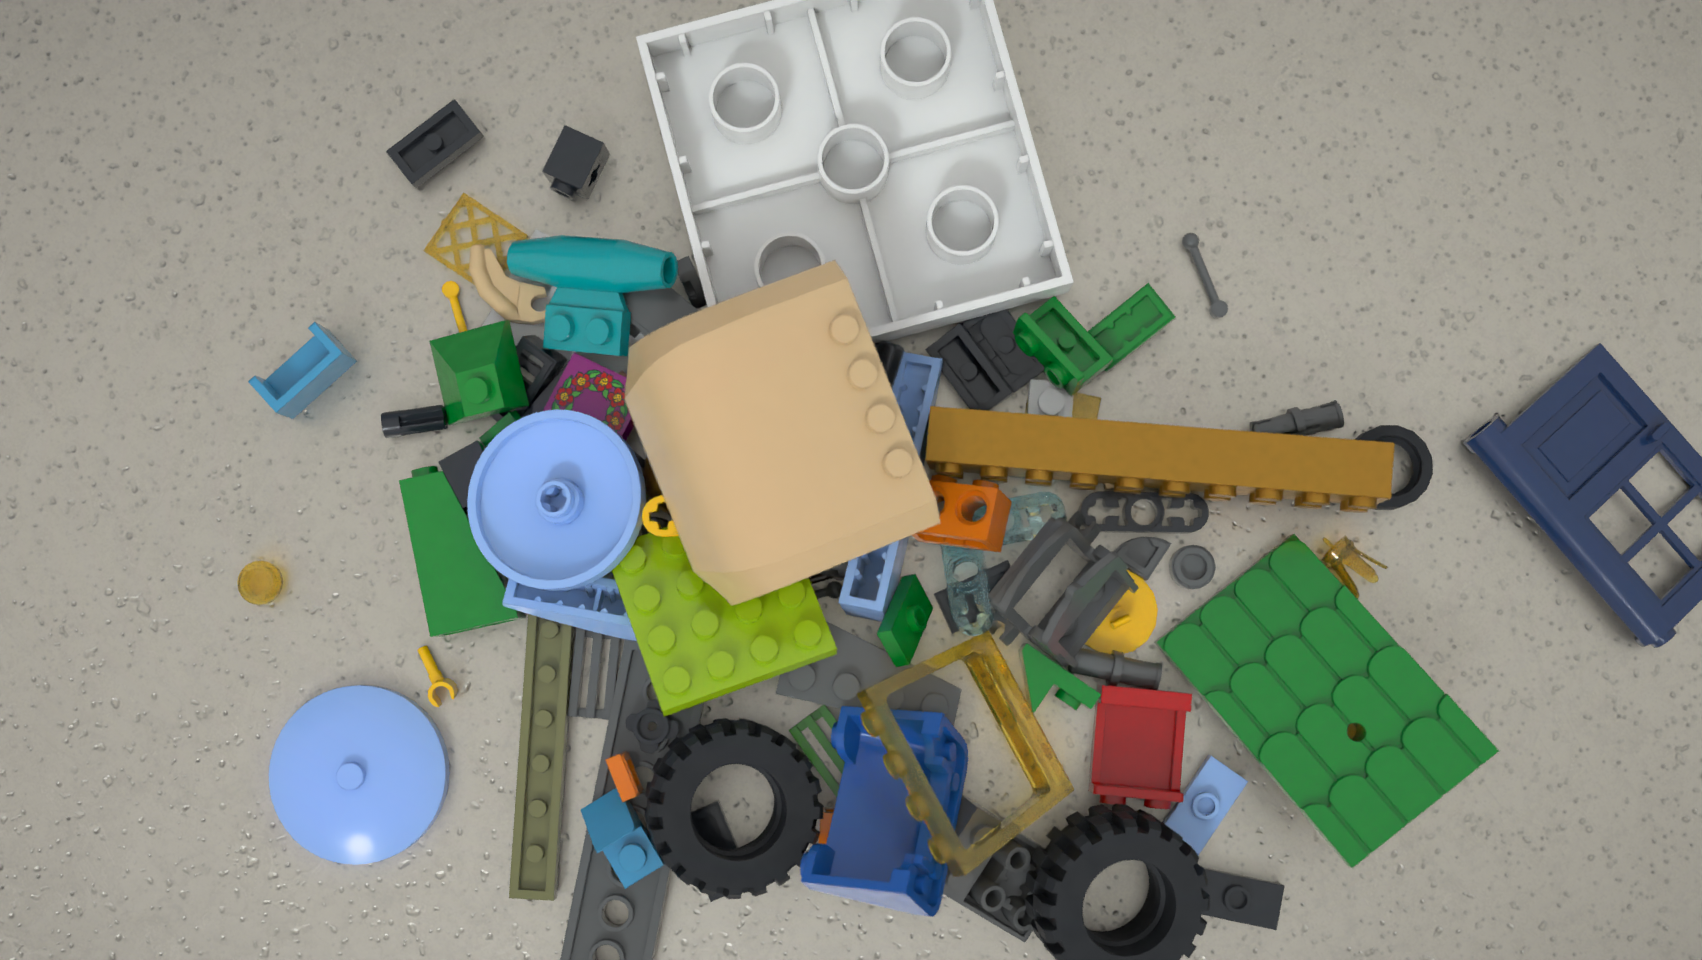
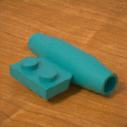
M568 235L514 241L507 253V265L513 275L557 287L549 304H546L543 348L628 356L631 312L628 310L623 293L671 288L675 284L678 275L677 258L672 252L623 239Z

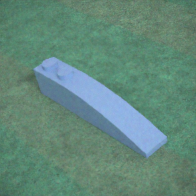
M904 352L892 391L924 468L930 406L936 405L943 361L941 358ZM909 536L848 561L838 602L846 615L882 622L899 583Z
M602 577L588 585L563 591L541 590L525 586L511 579L508 580L502 602L504 607L588 631L636 641L614 579Z

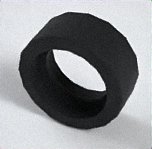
M1380 425L1362 433L1355 439L1395 443L1409 454L1412 461L1413 474L1409 483L1402 490L1391 493V499L1377 504L1375 510H1394L1416 501L1427 490L1433 475L1432 456L1426 443L1414 431L1399 425Z

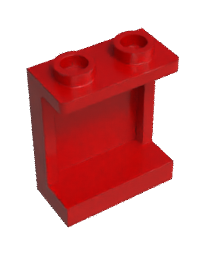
M1097 684L1096 691L1101 696L1095 703L1088 791L1098 794L1099 802L1105 804L1126 805V798L1129 797L1144 799V807L1171 809V802H1183L1184 793L1180 791L1185 721L1186 711L1191 712L1192 694Z

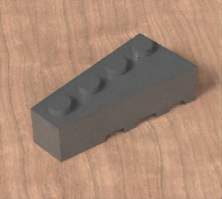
M827 622V625L836 644L837 654L779 676L776 694L840 709L841 706L938 712L943 713L953 726L962 691L959 687L911 663L910 665L896 667L887 651Z

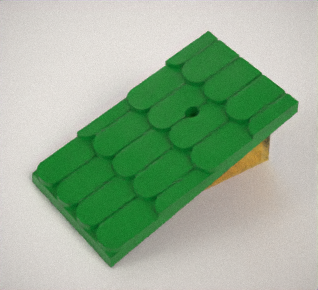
M1295 534L1288 536L1154 642L1350 868H1354L1369 856L1371 852H1374L1404 828L1406 824L1414 820L1443 797L1445 793H1448L1478 769L1480 765L1499 752L1495 745L1454 700L1442 691L1412 656L1391 637L1351 591L1340 583L1310 548L1300 541Z

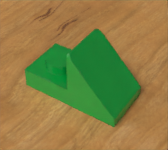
M1023 643L1019 648L1018 652L1030 712L1034 713L1053 685L1058 688L1054 696L1077 711L1080 705L1088 709L1093 708L1101 696L1099 692L1028 643Z

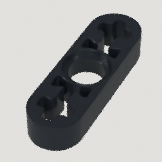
M1098 491L1085 497L1078 509L1086 518L1082 525L1088 528L1092 521L1096 522L1095 516L1088 515L1087 512L1088 508L1095 506L1096 500H1102L1104 508L1117 509L1120 507L1117 499H1124L1122 518L1125 526L1117 524L1119 516H1107L1103 518L1102 524H1097L1101 528L1100 532L1188 534L1200 530L1206 524L1209 517L1207 503L1202 497L1194 493L1186 494L1184 498L1159 496V492L1126 494ZM1146 500L1153 505L1155 518L1149 525H1140L1133 520L1131 508L1136 501ZM1162 500L1169 501L1167 509L1170 510L1180 509L1184 507L1185 501L1190 502V508L1198 510V517L1190 520V526L1185 525L1184 518L1168 517L1166 519L1169 526H1162L1165 515Z

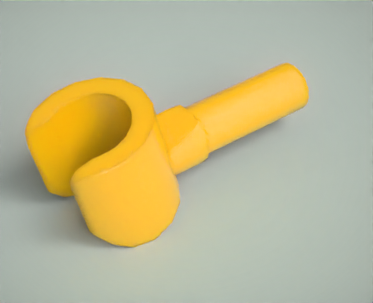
M428 646L419 648L417 651L432 683L428 690L430 703L436 707L442 705L436 693L438 686L446 687L450 692L451 698L454 700L458 692L457 684L453 680L443 677Z

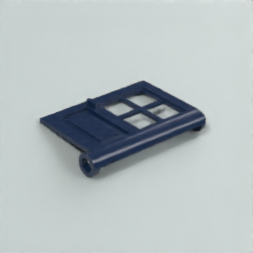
M1599 343L1508 426L1497 415L1470 434L1463 444L1471 453H1476L1633 632L1636 642L1641 647L1651 644L1654 648H1658L1675 636L1676 630L1674 627L1702 600V558L1698 560L1667 525L1697 495L1702 499V457L1605 347ZM1658 452L1665 457L1690 486L1661 516L1629 482V479ZM1619 489L1626 494L1652 524L1622 554L1615 549L1589 519ZM1658 533L1663 536L1691 568L1660 599L1628 563Z

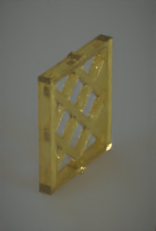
M463 193L448 216L441 221V226L423 251L475 285L472 277L464 272L469 270V263L461 265L459 250L471 248L476 244L489 245L495 243L496 259L505 272L509 268L507 256H503L501 242L514 239L516 241L525 240L529 236ZM472 206L489 217L475 219ZM466 207L469 221L454 223L453 220L460 209ZM497 222L513 233L499 236ZM491 223L493 237L478 240L476 226ZM470 227L472 241L458 244L455 230ZM449 231L452 245L437 248L436 244L444 232ZM453 252L455 265L439 254Z

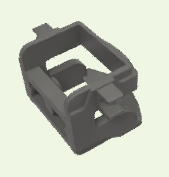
M1080 511L1074 513L1068 522L1061 517L1057 519L1051 517L989 593L988 598L991 600V606L996 612L985 625V629L992 635L995 634L998 628L1005 627V631L999 639L1006 646L1010 645L1018 634L1021 633L1026 639L1066 668L1069 665L1074 669L1079 664L1074 659V656L1126 591L1129 590L1135 593L1139 589L1133 578L1126 571L1128 566L1118 555L1102 545H1098L1096 549L1091 546V543L1100 533L1101 528L1095 521H1092L1088 528L1080 529V526L1086 520ZM1066 543L1088 563L1037 626L1034 625L1032 627L1013 608Z

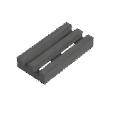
M576 628L568 716L609 720L619 671L621 638ZM588 637L593 638L587 704L586 708H580ZM603 639H611L604 710L596 709Z

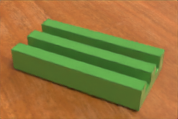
M822 705L789 729V732L837 797L840 784L802 733L807 727L810 729L842 774L845 762L840 758L836 749L833 748L831 742L816 723L818 719L823 717L832 729L834 723L838 721L828 707Z

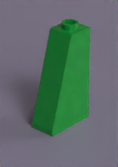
M437 466L422 467L411 471L412 478L399 480L430 637H443L526 618L524 612L503 606L502 602L508 578L497 571L480 551L470 528L468 510L462 508L444 472H438Z

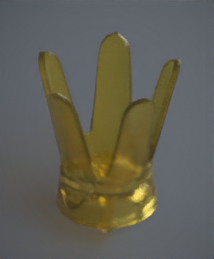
M1346 535L1334 545L1327 538H1323V541L1330 549L1324 554L1321 561L1325 563L1326 567L1332 568L1337 573L1344 585L1357 599L1359 598L1358 588L1343 565L1345 564L1370 583L1378 582V575L1360 556L1384 569L1388 568L1383 563L1359 551L1354 546V542L1349 540Z

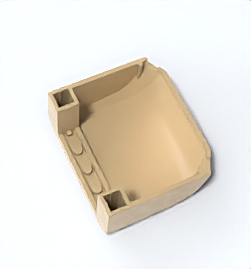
M835 260L685 316L657 329L629 347L625 403L693 572L721 594L731 606L780 589L940 524L935 495L849 281Z

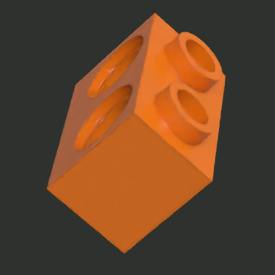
M932 475L929 483L937 504L945 501L944 508L939 513L940 524L911 536L919 542L1001 553L1012 501L999 490V485L986 480H973L972 485L959 484L954 478L944 475ZM987 506L984 516L978 521H972L975 511L980 507Z

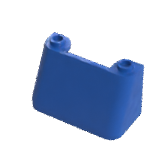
M841 706L838 722H835L832 727L831 743L833 748L837 749L840 758L845 762L827 843H815L803 855L800 864L801 883L813 891L909 914L933 917L937 914L942 901L967 773L968 748L966 741L943 713Z

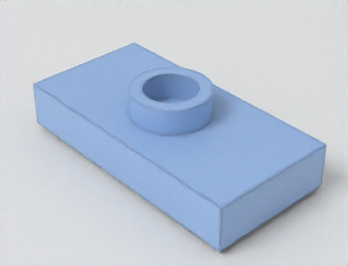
M1208 755L1183 791V802H1176L1162 823L1182 836L1183 840L1192 846L1197 855H1199L1248 781L1211 755Z

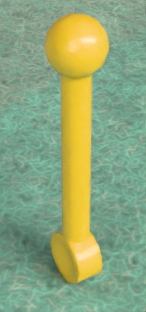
M447 281L442 286V292L450 300L459 333L467 331L458 300L461 292L460 287L454 281Z

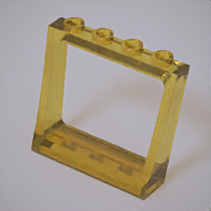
M989 630L856 693L865 710L861 713V721L865 730L873 738L879 736L887 751L883 755V762L888 773L896 780L901 778L910 794L905 798L909 813L918 822L924 820L932 835V838L928 839V847L932 856L938 863H946L954 878L966 876L1075 790ZM957 660H962L966 664L1033 790L1030 799L967 850H965L887 704V697L890 693Z

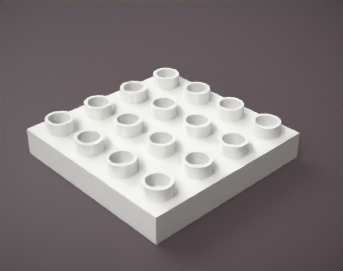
M772 0L636 36L707 307L835 260L849 281L873 343H879L1069 292L1074 283L993 0Z

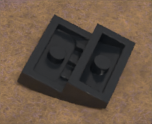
M1008 309L959 323L925 349L930 357L942 359V373L970 409L991 411L1028 384L1031 379L1044 372L1043 365L1034 356H1027L1018 347L1015 335L1013 334L1017 321Z

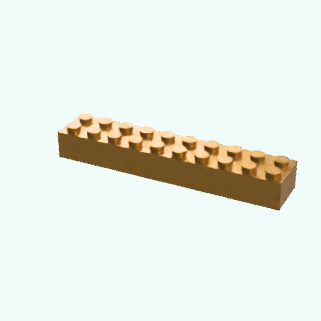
M930 406L926 462L929 469L935 470L937 475H944L954 479H963V473L968 472L980 473L981 480L994 483H1007L1008 476L1025 477L1026 485L1050 487L1052 479L1070 481L1069 488L1078 490H1096L1098 483L1114 484V492L1126 494H1141V490H1144V487L1159 488V496L1184 498L1190 491L1204 492V499L1211 501H1231V498L1236 497V495H1247L1251 504L1276 505V501L1295 499L1294 507L1322 509V505H1329L1331 502L1340 503V511L1366 513L1368 509H1376L1377 504L1391 499L1395 443Z

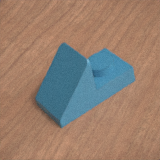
M617 788L581 809L594 849L597 853L600 851L604 852L625 889L665 864L630 801L622 802Z

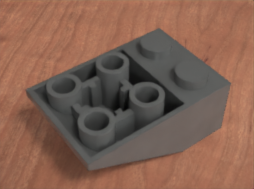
M962 794L943 894L1025 943L1033 931L1030 924L1033 918L1026 911L1025 897L1033 894L1025 886L1027 871L1036 870L1037 864L1032 860V857L1037 847L1045 848Z

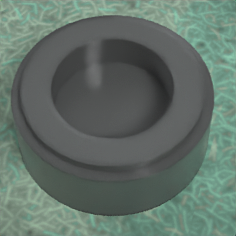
M1184 546L1172 555L1169 562V572L1173 581L1185 589L1202 588L1212 580L1215 574V560L1212 554L1202 546Z

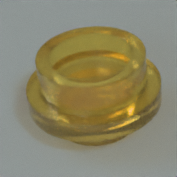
M254 561L247 564L241 570L237 586L240 595L247 602L264 605L274 601L279 596L283 588V577L280 570L274 564L267 561Z

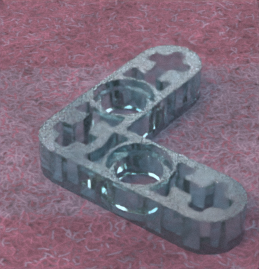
M1038 492L1009 498L1012 501L1009 514L1015 520L1013 527L1005 532L1003 545L1033 540L1046 523L1042 521L1040 516H1037L1041 514V507L1049 505L1051 511L1054 512L1051 514V517L1054 519L1061 517L1067 521V513L1062 499L1051 492ZM987 506L977 509L972 521L983 517ZM1025 509L1029 517L1027 518L1029 527L1023 528V520L1019 510ZM940 544L953 621L963 634L968 636L982 635L991 628L994 621V610L991 606V600L988 598L990 586L984 550ZM963 562H972L978 566L976 577L967 583L957 581L954 578L956 567ZM973 593L974 602L978 610L984 611V613L977 615V622L969 623L967 617H961L969 611L968 602L964 594Z

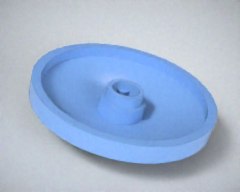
M541 411L525 416L504 428L494 437L481 454L475 465L468 489L467 510L469 524L475 542L484 557L497 571L507 578L525 586L541 590L563 591L575 589L605 576L630 551L643 523L642 512L646 505V487L643 472L635 453L624 438L614 429L590 415L576 411Z
M373 685L336 688L324 692L305 703L292 715L281 730L275 742L269 765L271 800L276 814L286 831L309 852L323 859L341 864L358 865L374 863L406 850L431 828L443 807L447 795L450 775L449 758L444 739L433 719L422 707L407 696L388 688Z

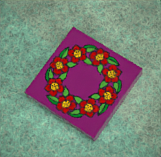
M573 353L543 411L571 410L590 415L614 429L625 441L634 427L624 400L627 378L579 354Z

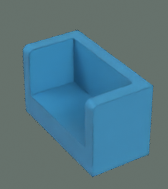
M316 322L308 327L315 336L266 380L255 375L248 381L276 413L291 419L300 414L357 362L330 330Z

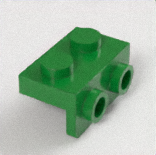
M1055 296L1030 315L1025 312L1017 319L1013 334L1015 335L1018 347L1027 356H1034L1043 365L1044 372L1049 381L1059 389L1064 388L1071 397L1109 367L1113 360Z

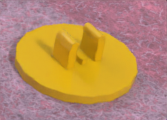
M1129 570L1126 571L1133 578L1139 589L1135 593L1127 590L1086 641L1085 645L1095 651L1111 654L1113 650L1123 652L1124 654L1133 652L1149 639L1156 626L1158 608L1154 593L1143 578Z

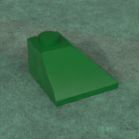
M509 320L429 341L448 425H456L529 406Z

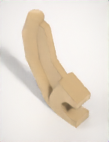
M482 244L473 245L470 248L469 272L479 296L502 318L512 323L527 325L544 323L546 310L542 312L535 311L532 305L535 300L547 297L545 288L518 282L507 277L491 249H485V246Z

